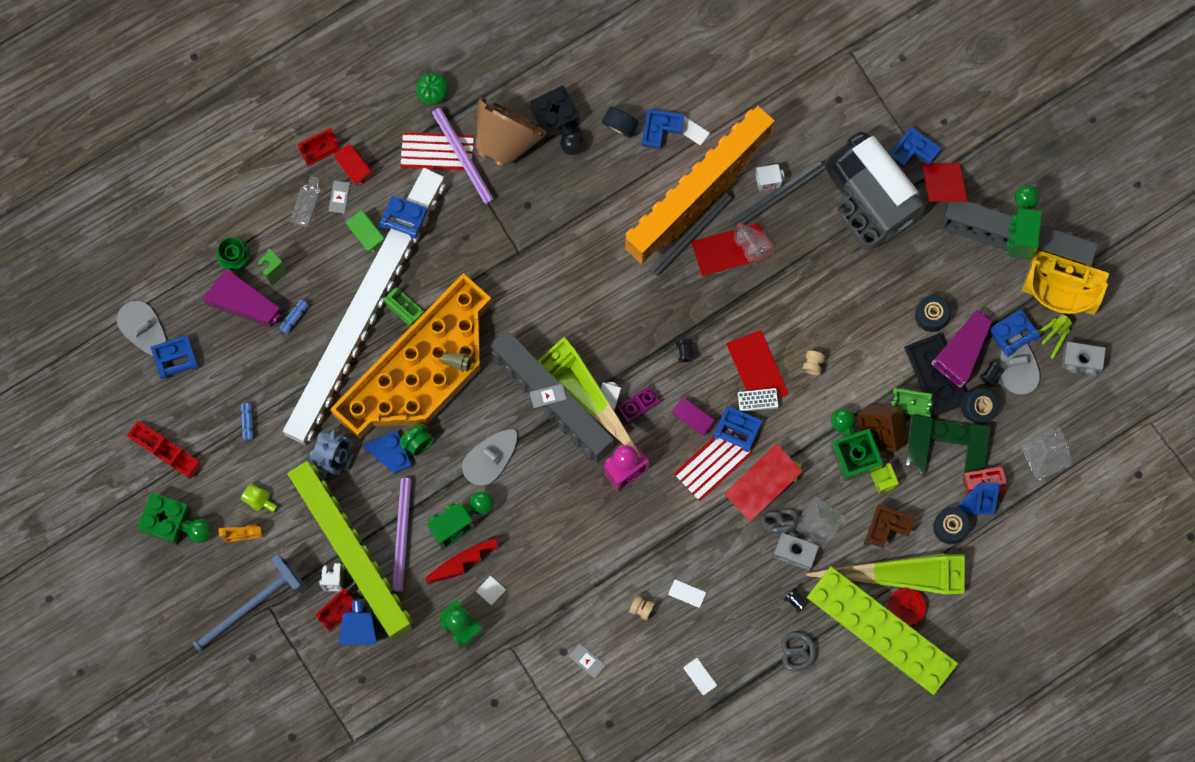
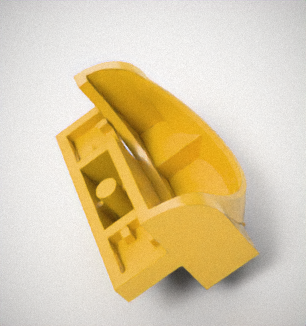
M1036 250L1021 291L1033 295L1042 305L1056 312L1067 314L1086 312L1095 315L1103 300L1108 285L1109 273Z

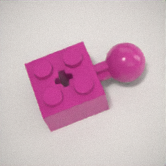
M636 443L634 445L639 451L641 458L638 457L637 451L633 447L622 445L614 451L613 456L605 461L604 475L618 492L649 469V460Z

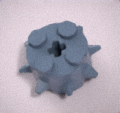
M335 429L332 432H321L318 434L315 448L310 452V460L313 461L316 468L324 470L323 478L328 472H330L332 477H335L336 474L340 475L342 470L346 471L352 461L353 453L350 450L353 442L350 438L344 437L345 429H343L340 435L337 434Z

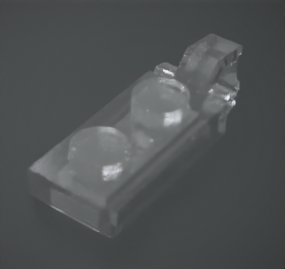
M310 176L308 185L304 184L301 187L290 224L309 228L320 195V189L317 188L319 183L317 177Z

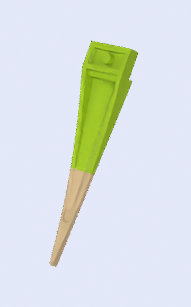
M563 337L537 361L560 384H563V388L590 415L624 445L633 447L637 451L638 457L641 458L639 451L580 354Z
M942 553L834 568L850 581L910 588L939 594H965L964 554ZM828 569L807 572L806 575L822 578Z

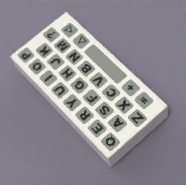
M776 388L738 392L739 411L741 412L778 409Z

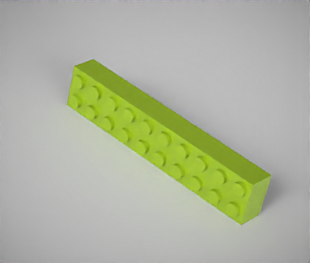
M308 461L288 472L287 474L392 642L412 631L411 624H413L411 617L406 610L402 612L400 609L403 605L397 595H391L390 592L393 590L385 577L381 579L382 572L375 561L371 563L370 559H372V556L365 545H360L362 540L356 530H350L349 527L352 525L344 512L340 514L339 511L342 509L334 496L330 498L329 495L332 493L324 480L320 482L319 479L322 477L315 465L312 464L310 466Z

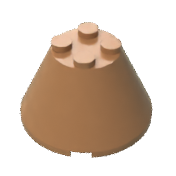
M479 98L476 148L480 156L486 159L491 157L495 160L496 164L505 167L506 164L512 163L545 137L547 132L540 126L532 125V121L500 104L495 102L488 104L486 103L487 99Z

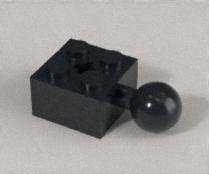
M564 85L530 101L531 110L537 122L547 132L545 135L547 140L561 134L560 146L562 151L568 155L579 154L583 150L584 139L579 133L571 129L581 124L580 115Z

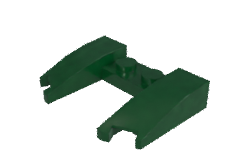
M913 415L906 465L909 466L912 462L921 469L919 474L924 476L929 443L932 440L966 445L964 473L984 470L990 426L978 424L965 425Z

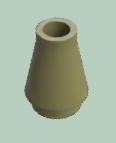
M445 352L442 357V364H446L461 372H468L472 364V357L468 356L467 353Z

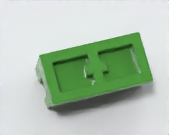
M360 210L346 222L347 226L368 252L372 251L374 253L381 248L386 238L363 210Z
M269 248L267 254L259 260L258 265L261 266L266 261L269 263V266L263 271V275L266 276L269 285L272 287L287 272L283 262Z
M397 287L383 299L384 304L409 327L425 313L424 310L418 307Z
M894 388V401L891 402V406L902 407L903 414L931 418L934 405L932 394Z

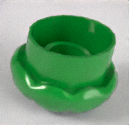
M438 73L424 74L416 84L418 99L428 105H437L443 102L449 90L447 80Z
M225 238L220 242L216 250L218 263L228 270H238L244 267L250 256L248 245L239 238Z
M417 423L402 435L400 447L402 450H409L414 456H418L430 447L434 438L428 433V426L426 424Z

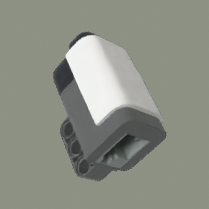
M860 131L847 140V144L827 158L825 162L827 173L846 197L838 204L837 216L864 250H873L881 243L887 244L923 217L925 205L919 198L920 193L874 136L870 137L866 132ZM849 208L851 212L845 214L841 212V209ZM859 222L862 224V227L855 228L852 224ZM872 237L874 241L867 243L864 241V238Z

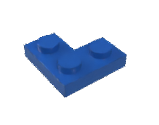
M647 109L642 146L660 149L663 132L682 134L684 114Z
M910 127L889 155L902 168L914 154L930 165L941 151V148Z

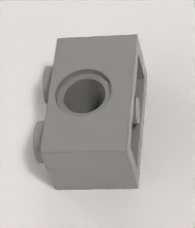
M1067 342L1064 346L1061 369H1066L1070 373L1080 371L1085 372L1089 376H1096L1103 370L1105 347ZM1079 357H1085L1087 359V363H1081L1079 361Z
M782 533L773 558L810 571L819 546L815 545L816 542L813 540L797 538V535L794 533ZM793 546H799L802 552L800 554H794L791 548Z

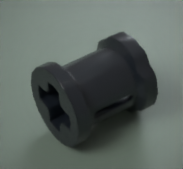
M686 339L676 342V347L679 348L680 358L678 360L680 363L691 362L696 359L691 346L693 340Z
M990 361L989 367L979 378L988 386L993 387L998 376L1004 373V369L997 363Z
M795 587L784 598L785 602L788 601L796 608L797 613L810 601L799 594Z

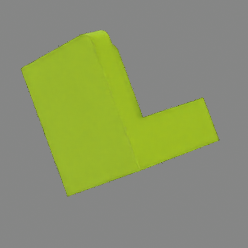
M890 463L886 464L884 468L871 473L878 494L896 489L899 485Z

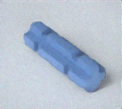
M299 300L296 304L297 307L293 308L286 317V321H283L279 328L282 332L288 334L292 329L291 326H294L303 315L302 312L307 310L309 305L305 301Z
M242 403L243 439L247 441L253 440L251 403Z

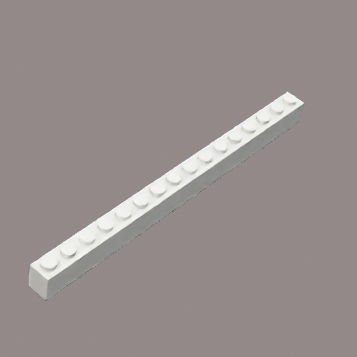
M423 168L406 200L427 207L428 210L421 227L426 226L430 210L433 211L435 209L438 195H442L446 188L443 176ZM399 219L395 220L396 223L411 228L414 226V224ZM393 229L389 231L283 429L285 436L304 445L312 440L315 434L314 428L322 422L324 417L323 411L331 405L333 400L331 396L334 391H338L340 388L343 374L346 375L351 366L349 363L352 357L355 358L357 356L360 342L366 339L369 325H373L375 322L378 308L383 307V299L387 291L390 292L394 286L393 280L396 275H400L403 269L402 263L404 259L409 258L412 251L410 248L413 242L416 243L418 241L420 233L414 239L408 234Z

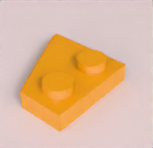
M257 525L219 528V536L225 543L264 538L262 528Z

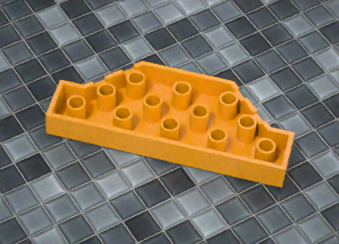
M759 106L754 110L750 109L745 114V119L741 123L737 122L732 127V132L728 136L724 135L719 140V145L715 149L711 148L706 153V158L702 162L698 161L692 167L693 171L689 175L685 174L679 180V185L675 189L672 187L666 193V198L662 202L658 201L652 207L653 211L649 215L645 214L639 220L640 224L635 229L632 227L626 233L625 250L640 264H643L655 251L659 250L660 244L665 246L673 241L672 237L678 239L723 192H726L732 186L738 175L737 171L742 172L750 161L751 152L755 153L772 135L775 120Z
M463 273L330 409L332 415L359 440L373 426L428 424L481 370L479 317L492 305L491 297ZM445 352L467 353L468 356L472 357L469 371L461 372L446 364H442L443 354Z

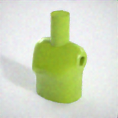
M253 483L248 485L240 498L241 501L247 503L256 511H260L265 507L274 513L278 507L268 501L270 498L268 491L257 487Z

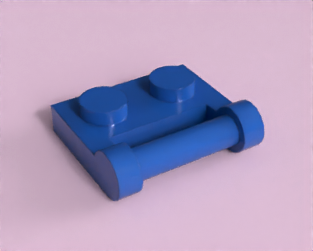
M391 196L384 216L380 221V227H388L416 239L428 209L427 207ZM390 217L414 224V226L411 228L390 221Z
M1022 309L988 330L1007 357L1028 342L1040 338L1039 332L1033 327ZM1025 330L1029 333L1010 345L1006 344L1008 340Z
M187 335L150 347L161 380L167 378L166 376L190 368L192 370L198 368ZM186 356L189 358L187 362L166 369L162 365Z
M726 406L713 438H720L743 448L745 452H749L762 420ZM726 427L747 436V442L723 432V428Z

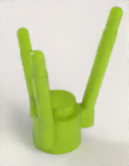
M1063 314L1038 330L1039 334L1052 326L1053 330L1042 341L1043 345L1055 333L1062 334L1051 355V359H1054L1064 339L1070 333L1069 328L1072 326V321Z

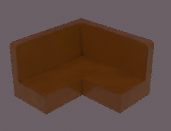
M868 405L857 413L860 431L870 429V432H877L880 450L897 452L908 442L902 407Z
M878 504L864 545L870 543L884 548L889 531L908 537L915 517Z

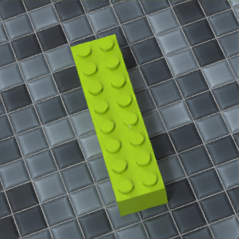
M830 566L807 596L814 604L933 695L958 664L832 566Z

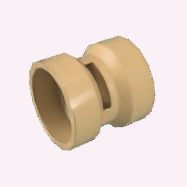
M807 351L805 357L807 361L804 363L802 370L811 375H820L822 370L821 364L824 363L825 355L816 351Z
M637 595L629 613L633 615L638 614L647 621L655 603L647 602L643 597Z

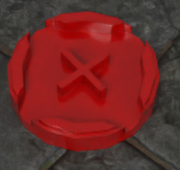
M910 588L898 589L887 602V609L910 627L921 622L926 613L927 606L924 597L920 592Z

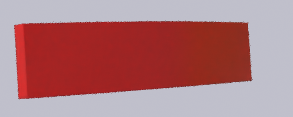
M139 421L135 423L126 435L136 444L190 480L202 465L181 448Z
M496 538L466 549L442 563L425 577L427 585L464 575L463 567L482 562L480 554L499 549Z

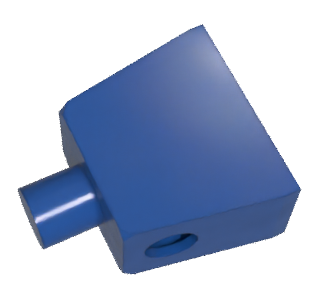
M353 599L352 610H345L343 613L339 644L376 645L378 636L373 610H364V599Z

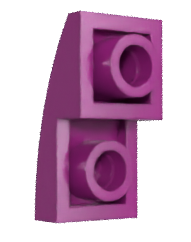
M649 386L635 394L630 400L617 406L616 411L627 425L658 405L660 400Z
M683 397L671 412L702 436H705L715 423V420Z

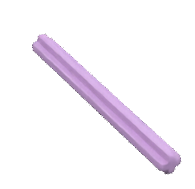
M437 108L432 114L485 204L491 203L494 200L442 109Z
M401 478L393 592H403L412 482L410 478Z

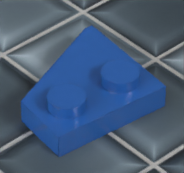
M398 431L363 444L364 449L385 465L393 474L412 467L406 451L400 447L401 439Z
M978 483L957 508L965 514H995L999 492L998 483Z

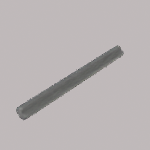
M817 161L730 221L731 227L735 230L739 229L824 171L825 167L822 162Z
M723 192L650 267V272L658 276L731 201L732 197L727 192Z

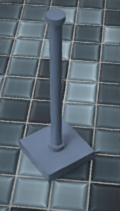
M277 554L271 559L281 572V577L200 640L193 642L194 647L199 652L203 650V646L284 583H289L293 590L302 594L308 590V587L286 558Z

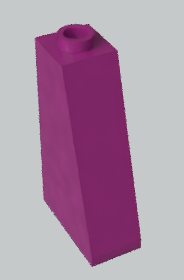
M227 269L203 297L204 302L208 306L270 328L273 324L276 325L282 317L280 307Z
M976 310L931 363L959 388L969 379L991 325L988 316Z

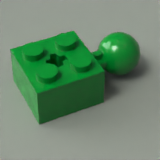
M1024 185L1017 189L1014 196L1015 203L1020 208H1018L1016 214L1012 215V219L1009 221L1008 232L1011 233L1010 238L1007 239L1006 250H1009V257L1032 259L1038 248L1042 211L1031 210L1039 202V193L1033 186Z
M847 408L835 410L831 415V425L836 431L842 432L843 438L833 441L831 448L844 482L880 470L883 462L870 429L854 434L852 428L855 425V416L853 412ZM854 452H856L857 455H861L860 458L854 457Z
M479 490L473 493L469 505L465 508L462 507L460 502L457 504L452 503L445 508V512L441 515L435 514L428 520L427 527L440 548L444 550L473 530L474 525L470 517L475 514L486 515L490 513L494 507V498L489 492Z
M153 492L149 496L137 526L141 533L177 545L182 531L188 534L191 541L199 544L207 542L212 536V526L207 520L195 519L192 522L187 521L191 511L187 504ZM166 515L167 520L163 519L161 522V518Z
M457 599L439 614L441 627L447 633L451 631L453 634L452 638L459 648L464 647L467 650L484 636L481 626Z

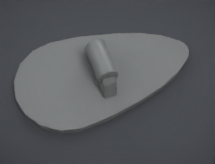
M131 301L119 310L117 325L120 331L139 349L153 356L150 347L166 342V337L152 308L144 302Z
M1021 334L1008 340L1006 344L1010 345L1022 338ZM1028 344L1013 351V354L1009 357L1001 350L1000 366L1004 369L1001 379L1004 387L1016 395L1031 393L1040 381V373Z
M514 429L503 430L474 447L463 460L462 470L465 478L470 483L478 486L489 485L495 481L514 452L517 432Z

